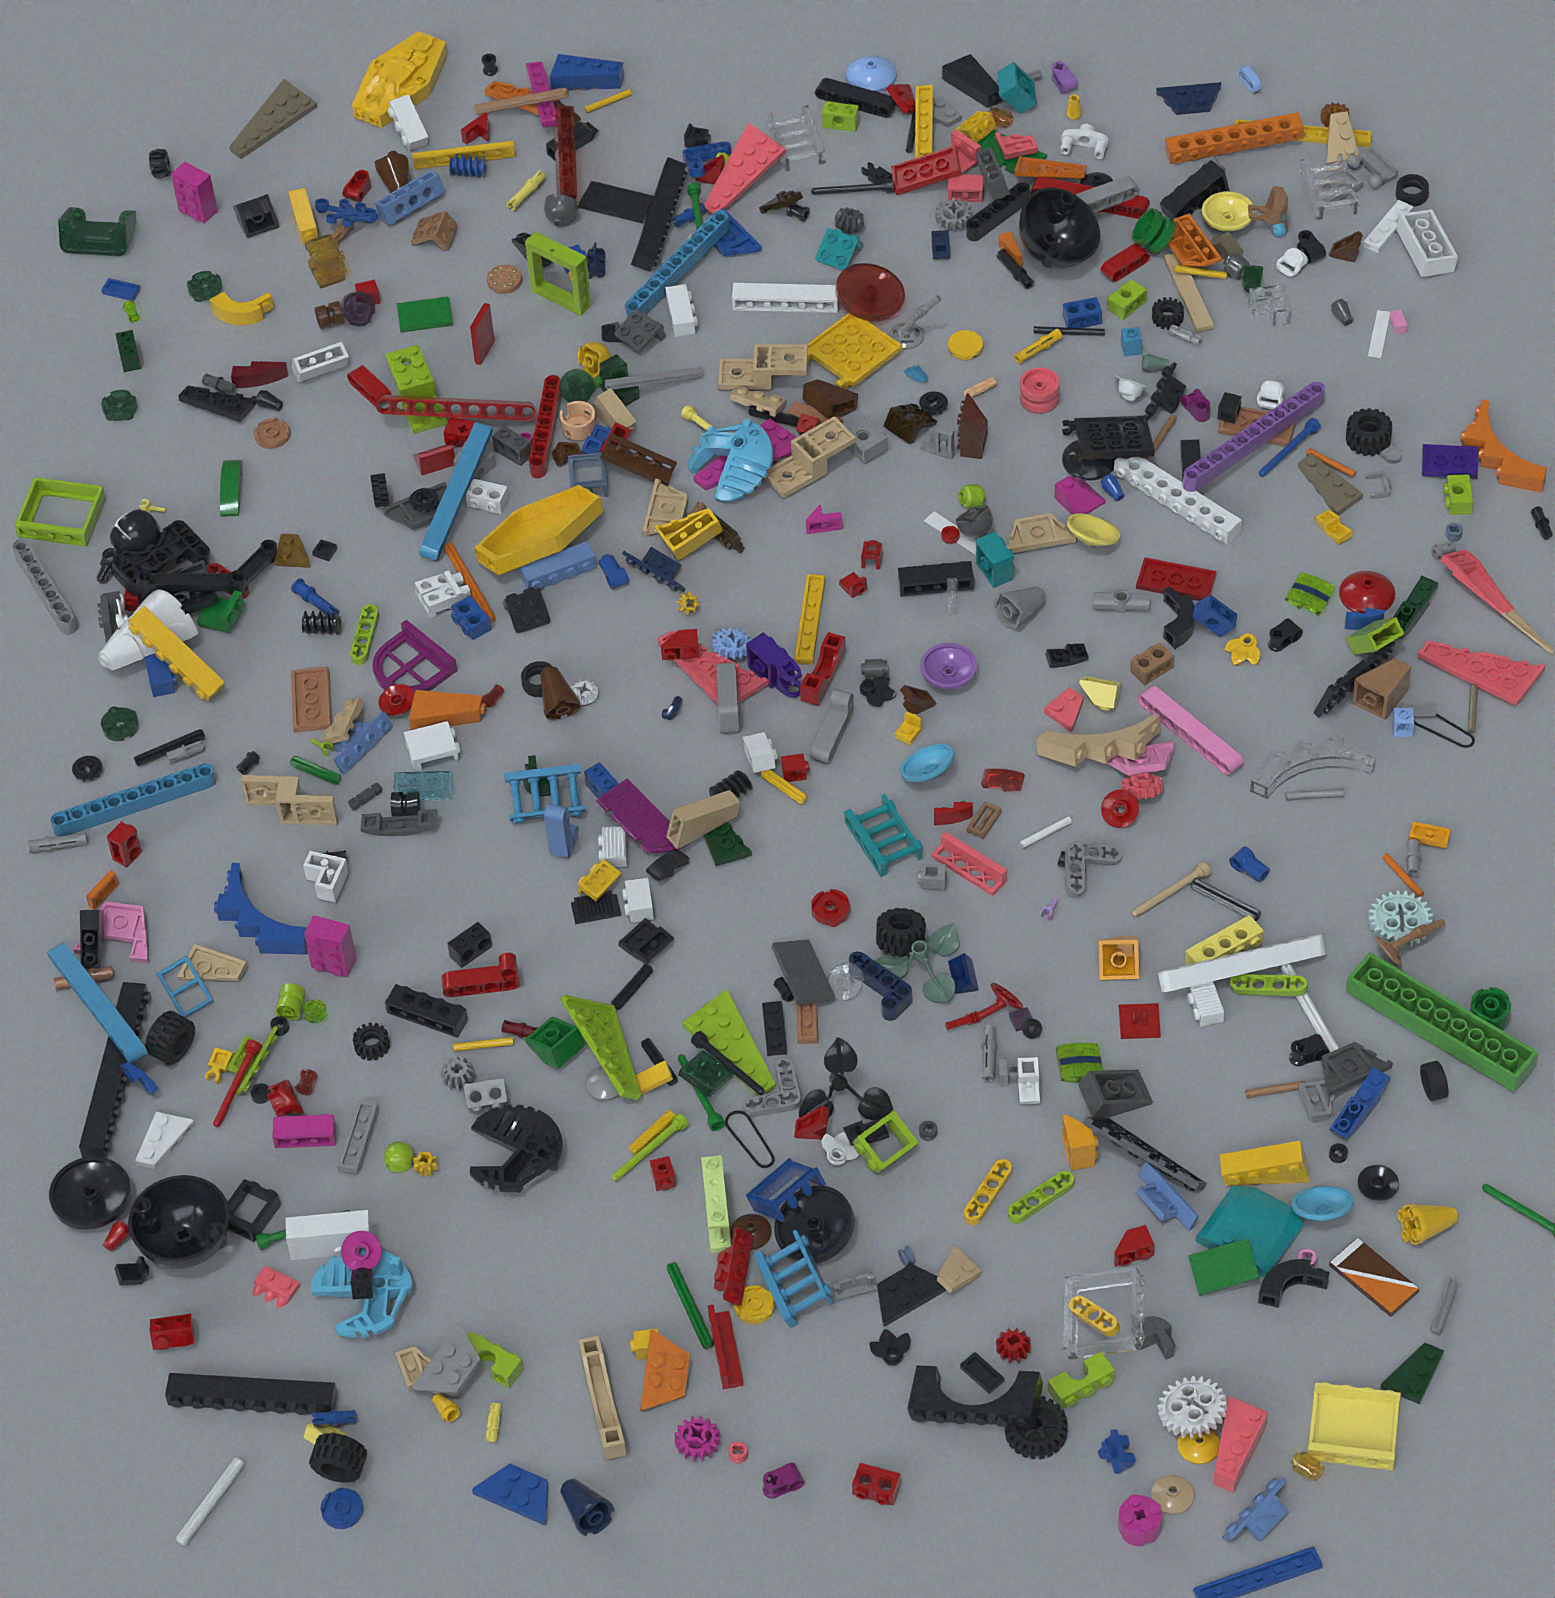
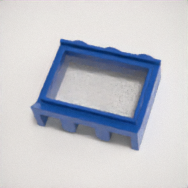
M788 1158L748 1192L746 1197L754 1211L776 1220L784 1221L785 1218L779 1209V1206L784 1201H786L789 1207L796 1208L798 1202L793 1194L799 1188L804 1195L810 1196L812 1189L808 1181L822 1186L826 1183L817 1166L813 1169Z

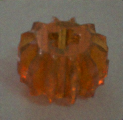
M1333 102L1330 105L1326 104L1321 110V123L1325 127H1329L1331 114L1347 111L1349 115V109L1346 108L1345 104L1340 105L1339 102L1337 104Z

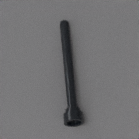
M886 179L883 183L812 188L811 193L817 195L875 190L894 193L893 179Z
M698 1031L693 1035L691 1043L696 1048H704L758 1095L765 1093L763 1087L711 1045L705 1033Z

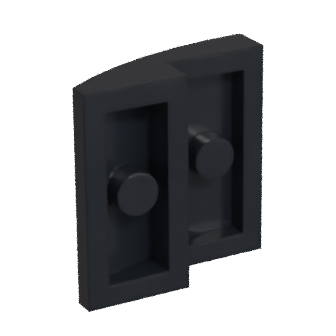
M645 918L619 941L618 946L634 958L648 964L674 940V937L661 926L657 928Z

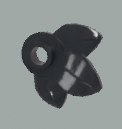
M876 677L873 680L865 679L859 687L860 693L866 696L867 702L876 707H881L883 701H889L896 697L895 691L887 686L890 682L889 677Z
M884 1329L880 1335L879 1342H870L869 1347L871 1352L875 1356L883 1358L886 1364L897 1365L903 1360V1354L910 1349L911 1339L908 1333H904L897 1338L889 1330Z

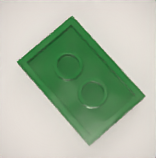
M449 296L397 303L400 332L453 326Z
M1248 1238L1188 1255L1199 1296L1260 1279Z

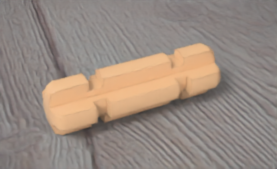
M990 377L963 392L964 396L966 397L967 393L973 398L996 386L997 383L994 377Z

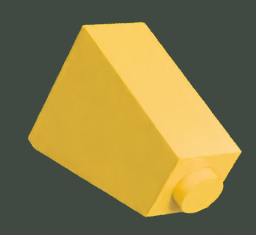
M305 187L288 191L292 217L301 243L318 240L317 228Z

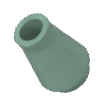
M1151 354L1143 355L1142 369L1146 371L1163 370L1167 365L1169 366V359Z

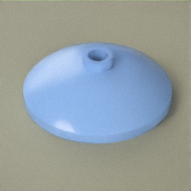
M875 55L863 56L854 60L848 66L846 79L848 84L881 92L895 82L896 68L889 60Z

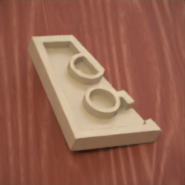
M1348 112L1331 114L1326 166L1345 163L1350 155H1359Z
M737 387L730 393V400L745 406L754 405L757 407L756 410L761 412L764 410L770 411V415L774 417L786 406L787 399H783L779 395L770 396L762 391H749L745 387Z
M197 944L193 945L187 956L202 981H240L248 965L244 960ZM186 962L177 976L178 980L195 979Z

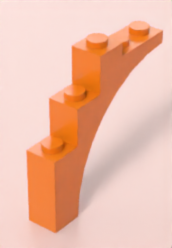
M1482 399L1481 406H1477L1475 412L1477 420L1473 419L1472 425L1468 424L1466 431H1462L1460 441L1463 442V446L1478 447V459H1481L1480 467L1497 470L1498 484L1542 493L1547 467L1533 464L1518 457L1499 441L1489 422V401Z

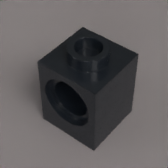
M1224 392L1218 406L1217 419L1235 424L1241 410L1242 396Z

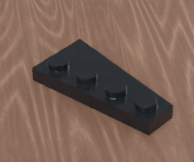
M188 385L178 395L181 402L239 422L257 404L255 402L257 396L246 398L243 394L236 393L234 396L226 394V391L210 392V389Z

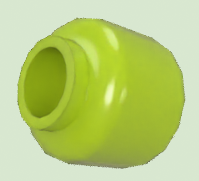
M979 484L964 485L958 492L959 503L965 508L982 506L986 500V491Z

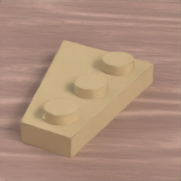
M360 697L348 699L344 702L343 709L333 718L334 722L324 731L325 735L321 739L323 743L328 741L333 744L348 740L350 736L348 730L353 729L355 724L352 721L359 716L364 704Z

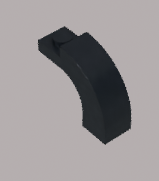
M1169 586L1164 589V602L1177 614V618L1164 626L1163 638L1174 649H1177L1185 644L1193 634L1195 628V619L1193 618L1195 605L1188 594L1181 597L1178 591Z
M1293 1259L1282 1262L1273 1267L1264 1277L1259 1291L1258 1303L1279 1308L1284 1291L1298 1284L1327 1290L1330 1272L1321 1268H1311V1260Z

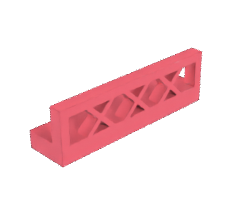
M948 832L941 836V845L931 854L933 859L941 864H946L947 868L991 896L1007 882V869ZM945 850L951 854V857L943 858L940 854ZM963 861L966 863V867H957L954 862ZM970 871H979L981 876L973 877L970 875ZM993 880L997 884L991 888L985 884V881Z

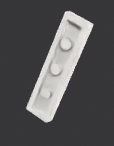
M1398 200L1363 241V247L1379 253L1396 233L1399 215L1413 212L1414 206Z

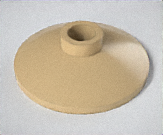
M1169 1475L1155 1482L1151 1490V1498L1160 1504L1163 1513L1177 1515L1191 1507L1194 1500V1491L1191 1484L1184 1478ZM1169 1490H1175L1177 1492L1171 1493L1169 1492Z

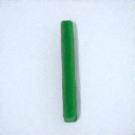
M672 1262L667 1265L668 1274L703 1349L711 1348L713 1340L677 1263Z

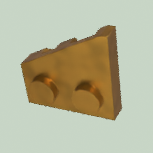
M299 534L280 535L275 566L310 568V561Z

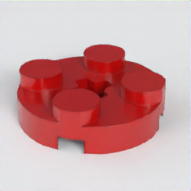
M830 889V892L825 893L821 891L812 899V917L824 925L837 927L850 914L848 897L839 890ZM834 905V909L831 910L827 909L826 907Z

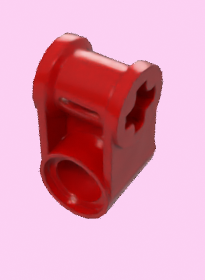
M358 170L343 188V197H350L355 199L356 202L363 200L364 196L371 189L368 171Z

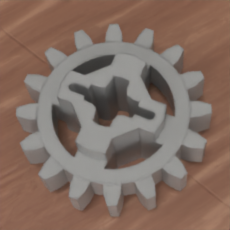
M952 198V201L945 199V203L940 202V206H936V222L940 223V227L946 226L947 230L950 227L953 230L956 227L962 229V225L966 226V222L973 217L971 205H967V201L962 203L961 199H958V201H955V198Z

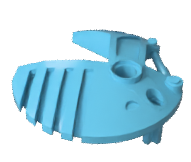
M744 419L742 424L732 425L731 427L716 429L715 426H710L698 439L701 445L698 447L695 443L693 450L696 454L693 456L690 453L688 469L694 474L713 455L728 456L714 499L721 502H732L744 498V494H751L755 491V486L759 487L762 484V478L767 477L768 473L766 471L767 469L770 470L772 466L773 446L763 428L750 421V419Z
M364 1247L363 1250H360L361 1255L366 1254V1249ZM382 1250L381 1259L373 1268V1298L365 1299L363 1312L334 1326L337 1335L357 1338L355 1334L357 1332L363 1338L369 1337L367 1331L376 1335L393 1327L395 1323L394 1317L400 1305H402L406 1295H410L413 1292L411 1276L400 1257ZM341 1252L340 1256H332L325 1267L322 1264L316 1271L311 1281L312 1296L352 1297L350 1282L352 1270L343 1262ZM397 1297L390 1316H388L390 1299Z

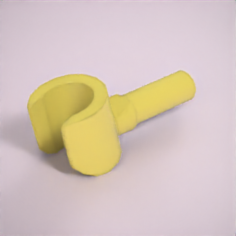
M147 499L141 500L143 505L139 506L141 510L147 512H166V508L150 505Z

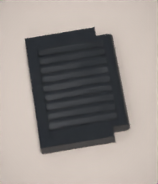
M612 891L605 892L597 901L586 895L575 897L574 902H571L575 925L621 916L617 894H612Z

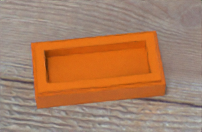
M110 870L86 895L89 908L95 910L119 885L114 871Z

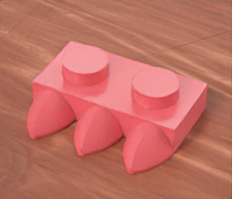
M264 1266L254 1280L253 1296L255 1297L265 1292V1302H270L277 1297L276 1306L281 1308L290 1302L300 1288V1282L268 1266Z

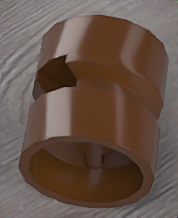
M339 301L329 303L327 307L325 305L314 307L320 329L330 327L331 323L334 325L344 323V316Z

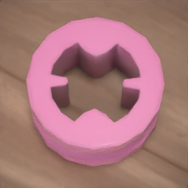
M1310 1249L1301 1250L1298 1254V1259H1303L1304 1257L1307 1259L1308 1257L1311 1258L1310 1267L1314 1268L1317 1259L1315 1252Z

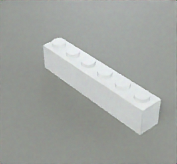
M733 283V310L838 313V285Z

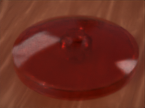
M858 263L845 268L839 274L835 285V294L840 305L851 315L867 321H884L894 317L901 310L905 300V290L899 278L888 269L876 264Z

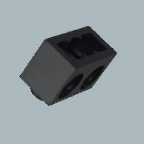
M479 922L475 923L447 943L449 957L463 968L492 948L490 933Z

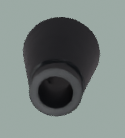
M260 390L257 394L255 402L260 407L277 411L281 410L283 401L267 390Z

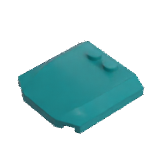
M1232 1186L1196 1236L1195 1242L1208 1249L1248 1238L1259 1276L1264 1278L1273 1267L1279 1264L1304 1228V1223L1290 1205L1254 1187Z

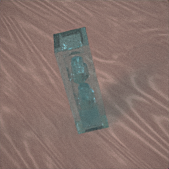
M451 771L394 772V792H403L405 795L409 791H419L420 801L453 800L454 784Z

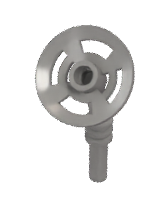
M936 295L926 304L920 305L914 310L913 315L907 322L893 326L889 331V336L902 344L903 349H913L919 346L924 339V332L920 326L914 323L939 303L941 297ZM916 329L919 331V337L915 336ZM894 331H897L898 337L896 339L893 336Z

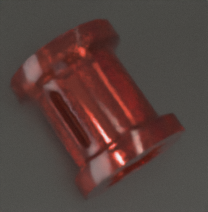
M303 1069L300 1072L301 1078L295 1086V1090L302 1095L308 1096L313 1092L312 1086L314 1081L317 1080L318 1075L310 1069Z

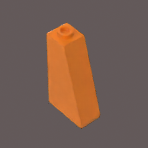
M415 690L409 715L410 730L448 721L449 726L481 722L482 714L485 715L486 703H483L482 695Z

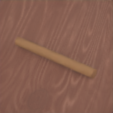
M1170 415L1153 442L1155 452L1176 421L1177 417L1175 415ZM1152 456L1144 459L1150 461Z

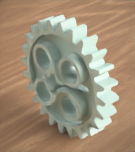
M1397 890L1396 895H1393L1389 891L1388 897L1382 894L1381 900L1376 898L1375 904L1371 905L1368 920L1370 930H1374V936L1380 935L1381 938L1387 939L1389 943L1391 941L1395 942L1397 939L1414 931L1415 927L1433 923L1431 908H1427V902L1421 903L1422 897L1415 899V893L1408 896L1407 891H1405L1401 895L1399 890ZM1398 905L1401 906V921L1403 922V932L1400 931V916L1398 915ZM1416 938L1408 942L1410 946H1413V941L1419 944L1420 939Z

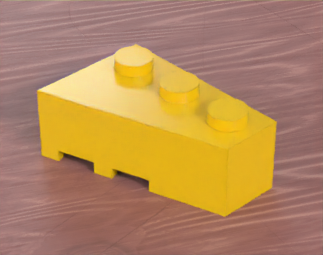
M709 508L689 514L686 518L680 520H671V523L662 526L660 524L654 526L659 537L677 561H680L723 531L718 519Z

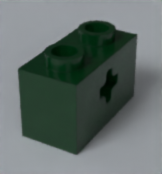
M133 330L115 333L123 371L129 372L141 369Z

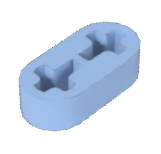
M1248 65L1238 69L1241 81L1251 93L1261 90L1260 79Z

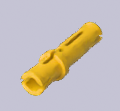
M1055 329L1046 336L1042 335L1039 340L1014 354L1015 361L1021 364L1043 349L1050 348L1051 344L1063 338L1062 333L1059 329Z

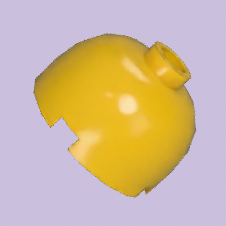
M594 341L579 347L577 353L578 363L582 364L584 368L582 372L587 377L595 378L610 368L611 354L604 344Z

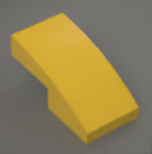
M1328 509L1314 517L1319 527L1337 544L1340 545L1353 537V531L1342 524L1340 516Z

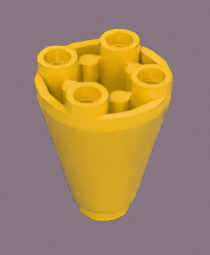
M1410 1203L1404 1205L1397 1212V1217L1401 1222L1403 1241L1414 1245L1428 1240L1458 1222L1456 1209L1449 1206Z

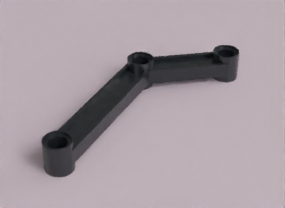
M264 540L261 546L237 570L231 573H152L149 570H140L137 573L136 590L141 594H149L155 590L231 592L232 594L236 590L243 594L246 587L269 564L275 562L277 543L273 540Z

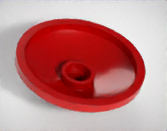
M1358 571L1350 574L1342 581L1339 588V597L1342 604L1351 612L1365 614L1366 608L1386 611L1395 600V588L1386 576L1378 572Z

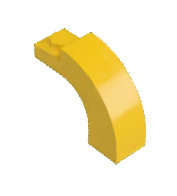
M225 292L209 299L212 313L223 322L232 325H250L263 320L262 314L274 308L273 298L269 292L249 302H236L230 299Z

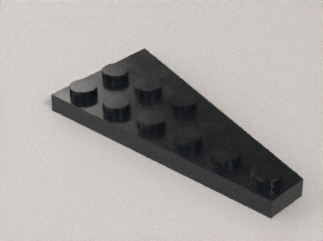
M1392 641L1375 651L1374 654L1371 653L1365 661L1362 660L1351 668L1343 678H1338L1334 685H1329L1313 713L1318 718L1324 713L1327 715L1334 708L1333 705L1336 702L1339 704L1346 697L1345 694L1348 691L1351 693L1354 690V683L1357 677L1379 667L1384 658L1387 660L1394 653L1392 649L1396 643Z
M1086 1117L1084 1125L1110 1139L1115 1145L1127 1149L1131 1156L1135 1158L1140 1157L1168 1173L1171 1178L1185 1183L1184 1186L1189 1190H1203L1207 1183L1111 1118Z

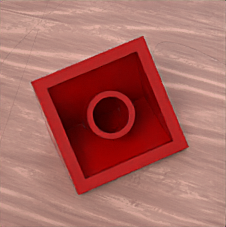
M446 444L414 454L413 457L423 476L454 466L455 455L453 445Z

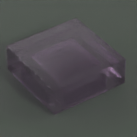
M1028 1007L1009 1012V1018L1016 1032L1021 1031L1023 1023L1027 1019L1032 1018Z

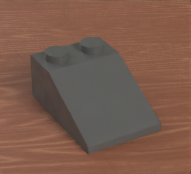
M1139 1070L1089 1071L1078 1085L1092 1117L1109 1118L1153 1103Z

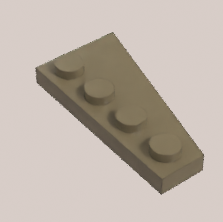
M1312 453L1298 462L1300 471L1310 483H1313L1317 493L1323 496L1327 506H1330L1338 516L1363 499L1362 492Z

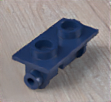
M595 242L592 249L589 248L587 253V259H589L587 265L589 279H591L592 275L601 278L605 274V251L603 248H596Z

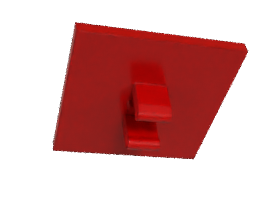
M1158 1003L1118 1005L1121 1039L1161 1038Z

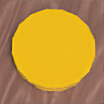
M961 330L950 336L948 350L957 359L970 360L974 356L981 354L983 340L976 332Z
M750 1285L744 1288L742 1305L736 1306L733 1304L736 1316L741 1321L748 1324H759L772 1316L775 1309V1300L769 1290L767 1291L760 1285Z

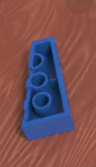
M558 54L550 74L551 90L567 88L568 91H572V88L589 90L592 87H597L598 90L620 89L624 79L623 62Z

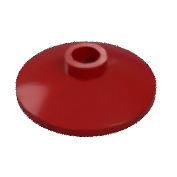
M404 684L390 686L380 695L379 707L387 715L403 714L412 707L415 693L411 687Z
M1120 789L1110 792L1104 798L1101 805L1103 819L1107 824L1115 828H1124L1131 825L1139 813V804L1136 797L1126 790ZM1121 806L1125 808L1123 813L1119 812Z

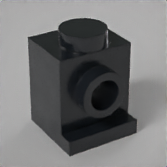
M689 123L684 134L685 147L692 148L710 144L711 135L709 130L693 127Z

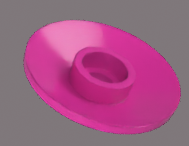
M353 1232L342 1243L341 1257L345 1265L351 1270H356L360 1267L373 1269L381 1259V1244L377 1237L370 1232ZM362 1247L366 1249L365 1255H361L360 1249Z

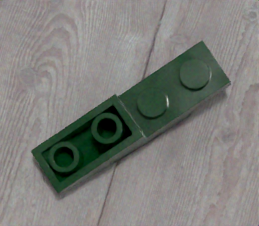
M1422 575L1407 600L1402 602L1393 618H1397L1404 632V635L1399 637L1400 639H1403L1425 613L1430 605V599L1439 586L1438 582Z

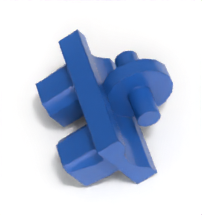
M1111 1429L1110 1436L1101 1443L1102 1448L1098 1450V1455L1101 1459H1106L1108 1463L1112 1464L1115 1474H1121L1124 1468L1132 1467L1136 1459L1134 1453H1125L1124 1449L1129 1447L1128 1435H1119L1117 1429Z

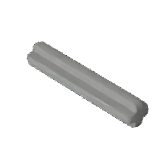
M1449 1279L1446 1282L1431 1325L1430 1332L1440 1335L1442 1333L1458 1283Z

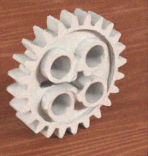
M1192 1376L1191 1381H1188L1184 1377L1183 1383L1176 1380L1175 1387L1168 1386L1170 1392L1163 1391L1164 1397L1159 1398L1158 1414L1162 1425L1167 1427L1168 1432L1173 1430L1175 1436L1181 1432L1182 1438L1190 1434L1191 1439H1193L1196 1433L1199 1437H1202V1432L1205 1431L1207 1434H1210L1209 1428L1216 1430V1423L1222 1424V1417H1226L1225 1410L1228 1409L1226 1396L1223 1393V1389L1218 1387V1383L1212 1385L1211 1379L1204 1382L1201 1376L1196 1381L1195 1377Z

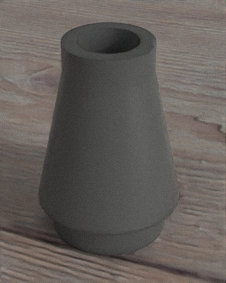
M1338 299L1332 303V312L1344 326L1350 325L1353 322L1348 303L1343 299Z

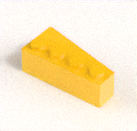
M1301 1141L1220 1154L1221 1175L1226 1186L1310 1182L1308 1160Z

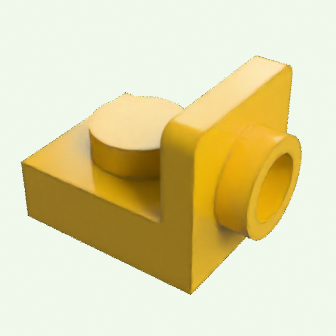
M906 711L904 721L894 733V738L911 746L922 732V718Z

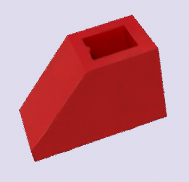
M697 629L678 630L661 645L662 661L699 658Z
M1146 1225L1126 1230L1114 1252L1113 1264L1115 1267L1120 1265L1126 1266L1131 1262L1146 1260L1154 1256V1242Z

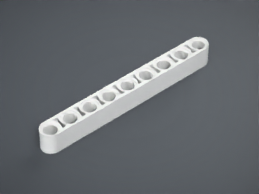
M1317 934L1159 971L1157 974L1161 992H1168L1305 960L1327 953L1323 934Z

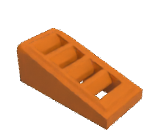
M1013 233L999 234L998 243L1000 249H1005L1022 268L1023 255Z

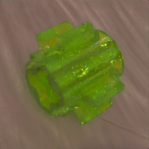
M319 999L307 1000L302 1006L304 1009L303 1017L310 1023L322 1022L327 1016L324 1013L326 1005Z

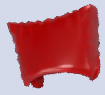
M283 1080L268 1087L267 1090H273L267 1094V1097L276 1116L302 1115L304 1113L289 1080Z

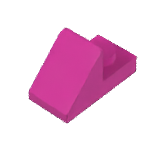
M821 504L805 520L806 534L843 529L841 512L823 514Z

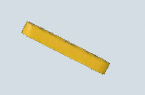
M1000 1159L994 1163L964 1209V1220L967 1224L977 1225L982 1221L1011 1177L1012 1164L1010 1161ZM1005 1167L1006 1170H1003L1000 1176H998L999 1169H1003ZM995 1181L999 1185L995 1188H990L987 1184ZM985 1196L989 1200L986 1203H980L977 1199ZM975 1207H976V1208H977L976 1215H973L972 1217H970L969 1214L972 1215V1214L975 1212Z

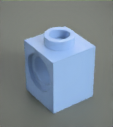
M1413 708L1393 709V737L1413 736Z

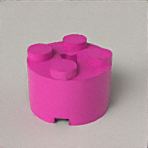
M1130 1495L1119 1509L1118 1529L1122 1538L1134 1546H1145V1544L1153 1543L1158 1539L1162 1525L1160 1504L1147 1496Z

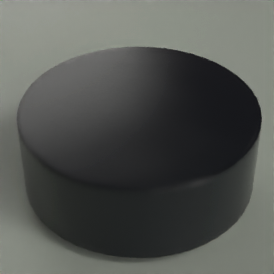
M263 1083L254 1085L250 1091L252 1100L257 1104L268 1102L267 1094L271 1092L267 1090L269 1086Z

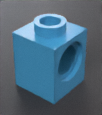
M1139 327L1121 329V347L1124 356L1142 354V337Z

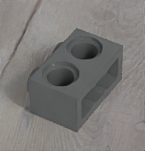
M504 425L492 436L495 452L520 466L529 460L532 446L530 440Z

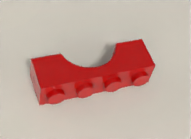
M827 632L821 644L815 669L811 674H806L800 686L801 701L819 705L846 652L844 636Z

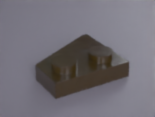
M784 190L777 193L776 198L760 206L759 209L761 214L770 209L777 210L787 207L802 199L803 195L801 191L794 192L791 190L786 192Z

